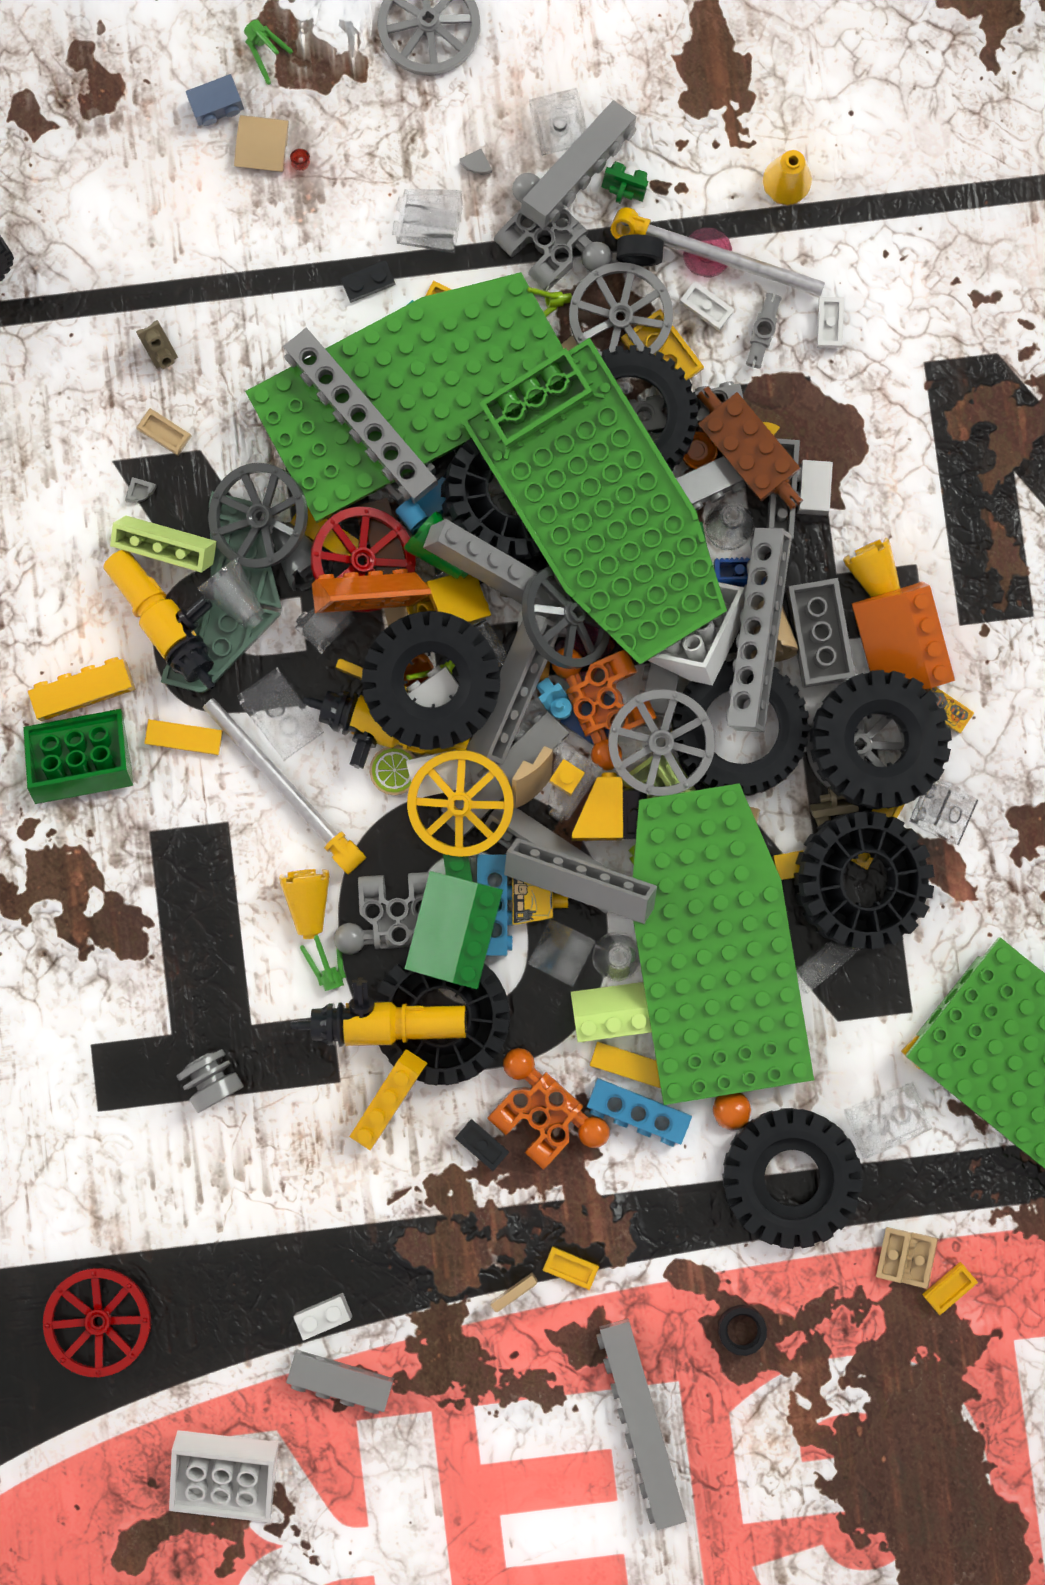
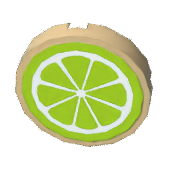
M400 746L381 749L375 754L370 763L369 773L371 781L379 791L386 795L397 796L406 793L411 785L406 761L416 758L410 751L403 750V747Z

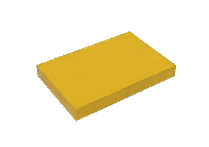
M659 309L648 318L664 321V313ZM641 325L633 328L645 347L653 344L662 330ZM672 325L669 336L659 352L664 354V360L668 361L671 358L675 361V368L678 370L681 367L685 372V380H690L701 372L704 366ZM627 334L621 337L620 340L629 350L630 345L634 344Z

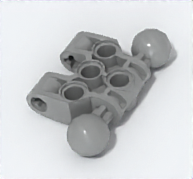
M533 173L519 175L513 182L512 187L515 198L522 203V199L538 183L540 178ZM565 208L561 210V214L557 219H567L569 223L565 227H558L555 222L553 224L549 223L545 229L536 223L529 228H525L521 223L527 217L521 213L520 209L494 237V241L510 257L515 256L528 243H533L536 250L544 254L528 272V275L544 291L550 290L573 268V249L575 247L582 252V264L590 272L612 262L613 257L610 248L602 242H592L586 236L588 230ZM542 236L551 237V241L547 245H541L538 242ZM559 253L568 254L569 257L565 262H558L555 259Z
M429 872L408 873L409 897L405 900L401 898H394L390 901L386 900L384 875L358 877L360 915L373 925V930H363L355 923L342 924L334 934V943L337 949L344 954L351 955L359 952L364 945H374L375 949L410 947L419 915L417 913V906L422 902ZM403 904L405 907L404 914L399 917L393 916V906ZM375 905L379 907L380 913L376 918L372 919L367 916V910L370 906ZM397 929H404L406 931V938L401 942H396L393 938V934Z

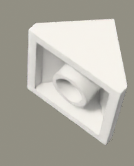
M441 753L407 760L411 782L418 770L426 762ZM458 759L446 761L434 767L452 790H456ZM427 774L420 785L417 797L423 798L444 792Z

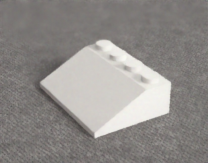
M719 583L727 612L648 661L690 681L713 686L741 627L740 612L744 609V587Z
M177 1430L171 1454L169 1511L270 1523L279 1442Z

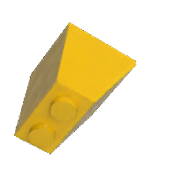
M470 574L465 579L461 576L455 579L449 575L425 582L431 589V594L416 605L406 607L409 615L426 611L445 612L460 617L472 625L491 616L489 605L480 587V582Z
M605 772L602 773L601 777L596 778L572 832V841H621L623 839V779L617 777V773Z

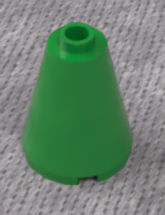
M436 511L421 525L418 532L409 539L404 549L455 579H458L460 576L465 579L469 575L468 573L423 548L430 527L444 520L442 515Z

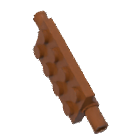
M709 386L703 389L708 398L702 391L699 392L697 398L710 412L707 417L698 423L699 427L760 501L774 493L782 498L790 510L795 509L796 504L800 505L803 499L790 486L792 476L801 470L799 465L739 393L736 392L728 400L721 402Z

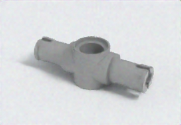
M766 293L762 312L758 314L752 329L750 340L752 346L746 365L752 367L755 359L754 368L760 369L762 366L765 350L769 348L776 330V313L782 298L779 295H775L772 302L773 293ZM765 326L769 329L770 333L768 335H761L757 328Z

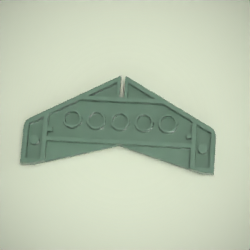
M212 491L211 496H210L209 506H210V502H211L212 496H213V494H214L213 491ZM226 495L249 507L253 505L251 501ZM222 503L220 512L221 527L246 519L247 514ZM252 526L224 535L226 542L236 553L239 551ZM261 530L245 556L246 558L260 559L267 557ZM217 546L214 563L211 566V591L208 598L213 607L197 621L199 627L194 630L197 636L203 638V642L208 646V655L214 662V666L208 672L214 684L281 615L279 612L259 608L260 604L282 609L272 566L256 569L238 565L226 558ZM168 664L163 671L161 683L198 693H204L209 690L200 679L194 682H187L181 674L175 673Z

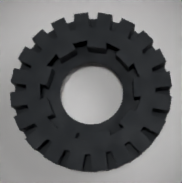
M780 1108L777 1111L771 1110L763 1113L755 1120L752 1119L743 1127L744 1129L739 1134L735 1135L723 1163V1187L728 1205L733 1211L734 1216L752 1235L770 1245H778L780 1248L793 1249L794 1247H801L803 1249L815 1246L814 1243L829 1240L834 1237L833 1233L838 1229L842 1230L849 1222V1216L851 1213H855L859 1204V1193H862L863 1180L860 1174L862 1167L853 1143L835 1123L812 1111ZM787 1150H798L806 1153L815 1161L820 1172V1184L817 1192L808 1202L798 1206H787L777 1202L771 1197L765 1185V1171L768 1163L774 1156Z

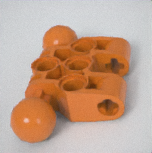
M564 648L559 649L557 652L563 655ZM573 648L572 658H582L579 652ZM622 650L590 664L585 681L582 680L579 673L582 668L565 669L552 664L555 674L567 680L570 688L566 690V693L585 737L591 736L594 743L591 751L592 762L601 770L608 771L614 769L608 750V738L604 729L610 730L615 715L624 705L622 694L616 688L617 683L637 673L630 654ZM598 669H603L605 678L598 683L594 679V673ZM608 692H613L615 701L608 706L604 702V696ZM650 700L643 702L653 721L656 720L657 716ZM585 702H589L592 705V712L587 716L581 710ZM637 706L626 716L625 724L621 728L633 731L646 725ZM618 744V752L622 760V750Z
M516 1048L506 1054L503 1060L506 1074L515 1080L525 1079L532 1087L513 1088L487 1119L505 1135L521 1119H527L531 1127L539 1130V1136L524 1152L544 1170L569 1143L570 1122L578 1128V1136L583 1145L588 1148H599L606 1144L610 1136L609 1125L606 1121L596 1116L588 1117L581 1111L583 1105L547 1072L542 1075L535 1069L534 1057L529 1051ZM553 1092L561 1093L564 1098L563 1102L557 1105L551 1103L549 1099L550 1094ZM519 1093L526 1095L528 1098L527 1104L524 1106L516 1105L514 1102L515 1095ZM543 1111L547 1119L543 1123L535 1122L532 1117L534 1112ZM553 1129H563L566 1134L562 1140H555L551 1136Z

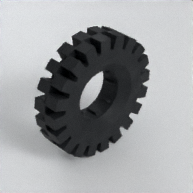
M470 438L455 454L444 473L443 478L446 479L441 485V497L446 498L442 504L444 516H451L452 523L523 564L529 563L533 557L536 560L543 557L542 552L520 516L506 514L492 502L491 494L488 491V483L493 480L494 477L492 475L494 474L475 442Z
M418 612L407 615L390 624L379 634L371 648H369L362 670L363 695L375 722L381 726L384 732L390 737L397 739L400 743L425 750L453 747L455 744L463 743L471 738L488 721L497 704L500 692V669L493 648L488 640L471 623L445 612ZM430 652L446 656L448 658L446 661L449 662L451 660L459 676L455 677L456 680L459 679L456 694L454 697L450 695L451 700L439 707H435V704H432V707L421 706L415 702L417 699L414 698L412 700L405 690L404 684H407V681H404L406 667L409 663L413 665L414 663L411 660L423 653H428V656H431Z
M875 670L851 677L838 685L822 701L823 704L817 709L813 718L815 722L814 727L810 729V742H813V749L810 752L813 763L817 762L819 767L817 772L822 781H827L831 785L829 789L838 797L842 795L847 799L846 802L856 806H866V809H889L916 800V798L928 792L932 788V784L940 779L945 770L943 765L949 761L951 749L948 748V742L952 740L951 728H946L945 720L948 719L944 707L941 709L938 707L936 702L939 699L931 690L928 692L924 690L922 682L914 677L911 679L905 678L904 673L896 671L886 673L884 670ZM872 714L885 715L888 720L893 719L900 726V733L904 735V748L900 750L902 753L900 758L894 764L891 762L887 763V767L873 766L871 761L865 762L857 752L859 749L855 747L854 734L859 731L857 729L858 724L864 717H867V719L872 718Z
M880 812L845 813L835 816L834 820L825 821L817 827L818 832L816 834L809 835L804 842L806 849L804 852H799L795 863L800 865L799 873H794V885H799L800 891L795 896L798 906H804L806 912L803 913V916L809 924L817 927L815 931L822 937L831 939L833 943L844 947L877 949L884 948L886 944L893 945L903 940L902 935L911 934L919 926L916 920L924 918L929 909V906L925 904L926 899L933 898L934 886L929 885V878L935 876L933 865H927L926 858L930 857L926 845H919L917 842L920 838L919 835L912 828H905V822L896 817H887L885 813ZM861 853H869L871 858L877 857L885 866L884 870L888 874V886L885 887L886 892L880 901H874L872 906L866 908L861 907V903L855 902L854 904L846 895L847 890H844L843 874L846 873L845 867L851 859H857Z
M407 957L404 958L403 961L396 964L388 972L387 977L382 981L377 991L378 994L374 1002H392L396 1007H402V1004L416 1006L418 1002L422 1003L421 998L432 990H436V993H439V989L451 990L456 993V998L459 995L464 1000L468 1008L466 1014L469 1013V1021L466 1028V1038H458L451 1043H447V1040H444V1044L433 1043L427 1039H408L407 1043H403L402 1039H397L392 1045H379L382 1053L386 1055L393 1066H395L406 1049L427 1062V1065L417 1081L424 1082V1084L436 1086L452 1085L477 1076L495 1060L508 1034L510 1009L505 989L499 978L487 964H484L479 987L474 989L406 970Z

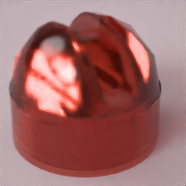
M305 149L292 151L290 154L292 167L295 170H306L310 164L308 151Z

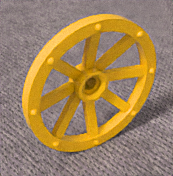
M452 750L433 757L418 770L409 787L407 809L415 832L432 849L450 856H471L489 849L504 835L512 819L514 796L506 774L490 758L474 751ZM458 759L456 792H454L434 767L446 761ZM466 760L479 763L489 770L468 792L464 791ZM427 774L445 793L448 799L417 797L420 785ZM496 777L502 788L504 801H473L472 798ZM456 800H463L464 807L461 809L455 806ZM417 805L445 807L448 810L426 830L420 820ZM471 809H504V813L498 828L493 833ZM452 816H455V846L445 844L432 836ZM464 816L487 837L486 840L472 846L463 847Z

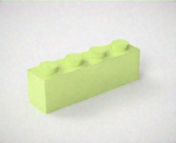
M125 515L113 522L110 546L202 573L214 563L217 541Z

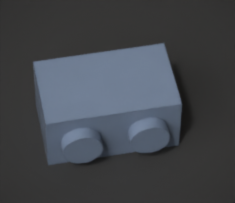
M231 74L185 91L198 126L212 125L217 122V119L225 116L233 117L238 115L241 110H244Z

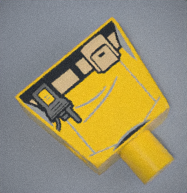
M512 878L513 925L552 919L553 908H568V897Z

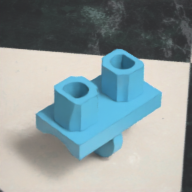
M548 677L537 684L536 687L541 693V696L538 698L547 712L556 719L568 718L573 708L562 686L559 683L553 685Z

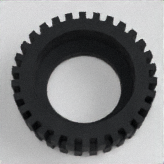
M622 345L616 346L615 352L610 353L609 348L603 350L601 357L615 380L625 377L639 378L652 384L663 396L667 407V422L663 432L654 443L671 471H673L676 465L679 466L683 461L684 455L688 453L697 427V398L695 392L691 391L692 384L690 380H685V372L681 367L678 370L675 368V361L671 358L668 361L664 360V354L657 351L656 355L651 354V348L644 347L643 351H638L637 345H630L629 350H623Z
M734 659L730 662L724 661L713 686L691 681L685 687L683 694L695 700L707 712L709 706L717 697L729 691L734 679ZM774 667L769 697V702L777 714L779 723L778 737L773 748L763 758L746 764L726 761L714 752L708 770L698 781L700 785L704 784L708 789L740 783L744 795L751 796L775 787L797 767L809 741V738H807L810 732V724L807 722L809 712L808 710L805 711L804 705L806 702L804 697L800 698L798 687L796 685L793 687L790 683L791 679L787 675L782 676L778 668ZM754 674L748 677L747 684L753 681ZM679 701L676 704L672 718V731L697 718L696 714L689 707ZM702 724L675 738L674 742L705 750V734ZM677 751L680 763L684 764L686 772L691 775L699 766L702 757Z

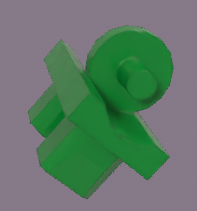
M616 161L611 167L606 168L601 187L617 195L616 203L621 204L623 197L643 202L649 182L647 181V172L635 170L633 176L625 173L626 167L624 164Z

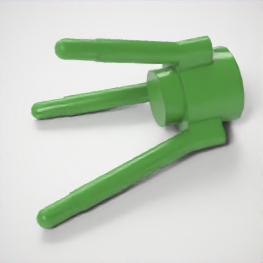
M253 20L244 29V34L248 37L245 43L251 49L266 83L270 85V78L255 45L260 47L266 44L277 55L279 51L269 40L271 38L289 54H292L293 50L273 34L267 26H263L259 20Z
M314 936L324 967L321 975L305 946H300L304 957L318 979L319 985H323L325 991L344 985L342 979L346 978L343 968L342 952L338 949L336 950L338 971L336 967L330 968L319 936Z

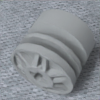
M223 1049L207 1053L194 1060L176 1076L179 1081L189 1076L192 1079L191 1082L183 1086V1089L197 1088L198 1092L190 1098L197 1113L202 1112L244 1087L236 1072L224 1075L222 1072L231 1064L229 1060L218 1065L217 1060L226 1055Z

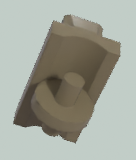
M158 320L154 321L147 328L136 331L156 369L159 367L165 369L175 363L174 359L178 358Z
M828 787V794L820 795L821 803L809 805L810 812L815 818L818 827L825 821H830L832 815L854 813L859 811V808L846 802L847 799L842 795L838 797L829 789L830 787Z

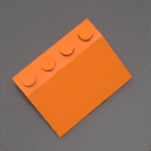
M407 569L393 570V574L384 575L383 571L368 572V576H359L358 572L343 574L341 578H334V574H324L318 576L319 579L312 583L315 613L414 606L429 596L431 589L416 572L408 573Z
M922 581L851 604L869 671L884 670L886 673L892 671L904 673L905 678L911 679L914 677L922 682L924 690L955 681L929 584Z

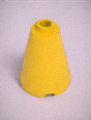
M789 150L773 160L766 167L763 175L764 191L773 201L782 205H792L800 202L808 194L812 185V176L805 157L797 150Z
M885 538L883 543L879 539L855 550L856 556L850 558L849 555L843 558L846 567L870 597L900 589L891 543L888 538Z
M316 869L287 872V878L281 874L279 881L297 934L303 935V939H314L315 935L323 932L330 878L329 870L322 869L323 874H316Z

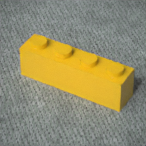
M114 657L104 661L105 665L84 667L80 669L81 673L72 676L71 673H66L58 676V681L49 684L48 681H42L34 684V689L28 690V694L36 719L45 721L136 690L127 662L124 659L119 660V657Z
M406 1049L349 1137L368 1150H371L420 1076L427 1062Z

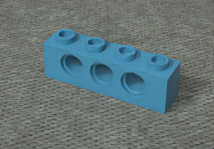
M477 855V883L490 886L488 884V877L493 873L501 875L502 883L496 888L504 889L501 898L502 908L497 913L495 923L502 927V933L497 938L491 937L487 956H508V951H512V936H508V925H512L513 921L512 910H508V900H512V885H508V876L504 875L506 855Z
M599 1078L595 1082L586 1107L591 1109L590 1114L604 1119V1116L608 1115L614 1118L613 1123L625 1128L628 1127V1124L638 1127L637 1133L650 1138L652 1133L661 1137L660 1142L672 1147L675 1146V1143L682 1144L692 1119L690 1114ZM612 1097H618L622 1101V1106L617 1111H611L607 1106L609 1099ZM637 1106L644 1108L645 1116L642 1120H634L631 1117L633 1108ZM659 1116L668 1118L669 1124L664 1130H659L655 1127V1120Z

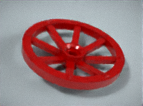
M353 507L340 511L322 525L313 541L311 567L314 578L316 580L319 579L318 576L324 575L321 560L349 564V567L337 578H341L343 574L358 572L359 576H365V573L368 574V572L376 571L373 568L374 566L399 567L407 569L408 573L415 572L416 557L404 549L410 536L394 517L381 510L371 507ZM361 517L358 549L338 523L349 518ZM371 518L385 524L391 531L369 549L367 548L369 520ZM331 529L350 553V556L322 551L324 540ZM398 537L403 547L405 559L375 558V554L393 538ZM358 558H364V565L358 563ZM381 609L355 610V612H374Z
M106 1268L82 1270L61 1282L51 1294L43 1316L44 1337L52 1355L68 1370L87 1377H105L118 1373L128 1367L143 1351L151 1329L150 1308L139 1286L124 1274ZM91 1278L94 1309L92 1310L68 1289L77 1282ZM99 1278L112 1280L123 1286L105 1309L102 1308ZM130 1293L137 1303L140 1316H111L112 1311ZM61 1297H64L86 1315L85 1318L54 1321L55 1309ZM95 1317H101L103 1324L96 1325ZM141 1324L139 1337L133 1349L111 1325ZM85 1326L86 1330L64 1352L57 1341L54 1329ZM103 1333L127 1355L122 1360L108 1366H103ZM91 1335H95V1367L83 1365L71 1358Z

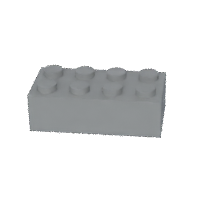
M838 578L788 586L786 597L792 631L798 644L797 659L802 687L807 688L843 682L854 677L855 671Z

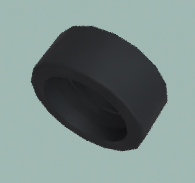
M635 234L622 236L617 241L616 260L639 266L658 265L663 260L664 241L649 235Z
M736 1305L722 1314L718 1322V1334L722 1344L729 1352L735 1355L748 1356L756 1353L763 1347L767 1338V1326L764 1318L756 1309L748 1305ZM739 1315H746L752 1318L757 1325V1335L747 1345L733 1343L727 1333L730 1321Z

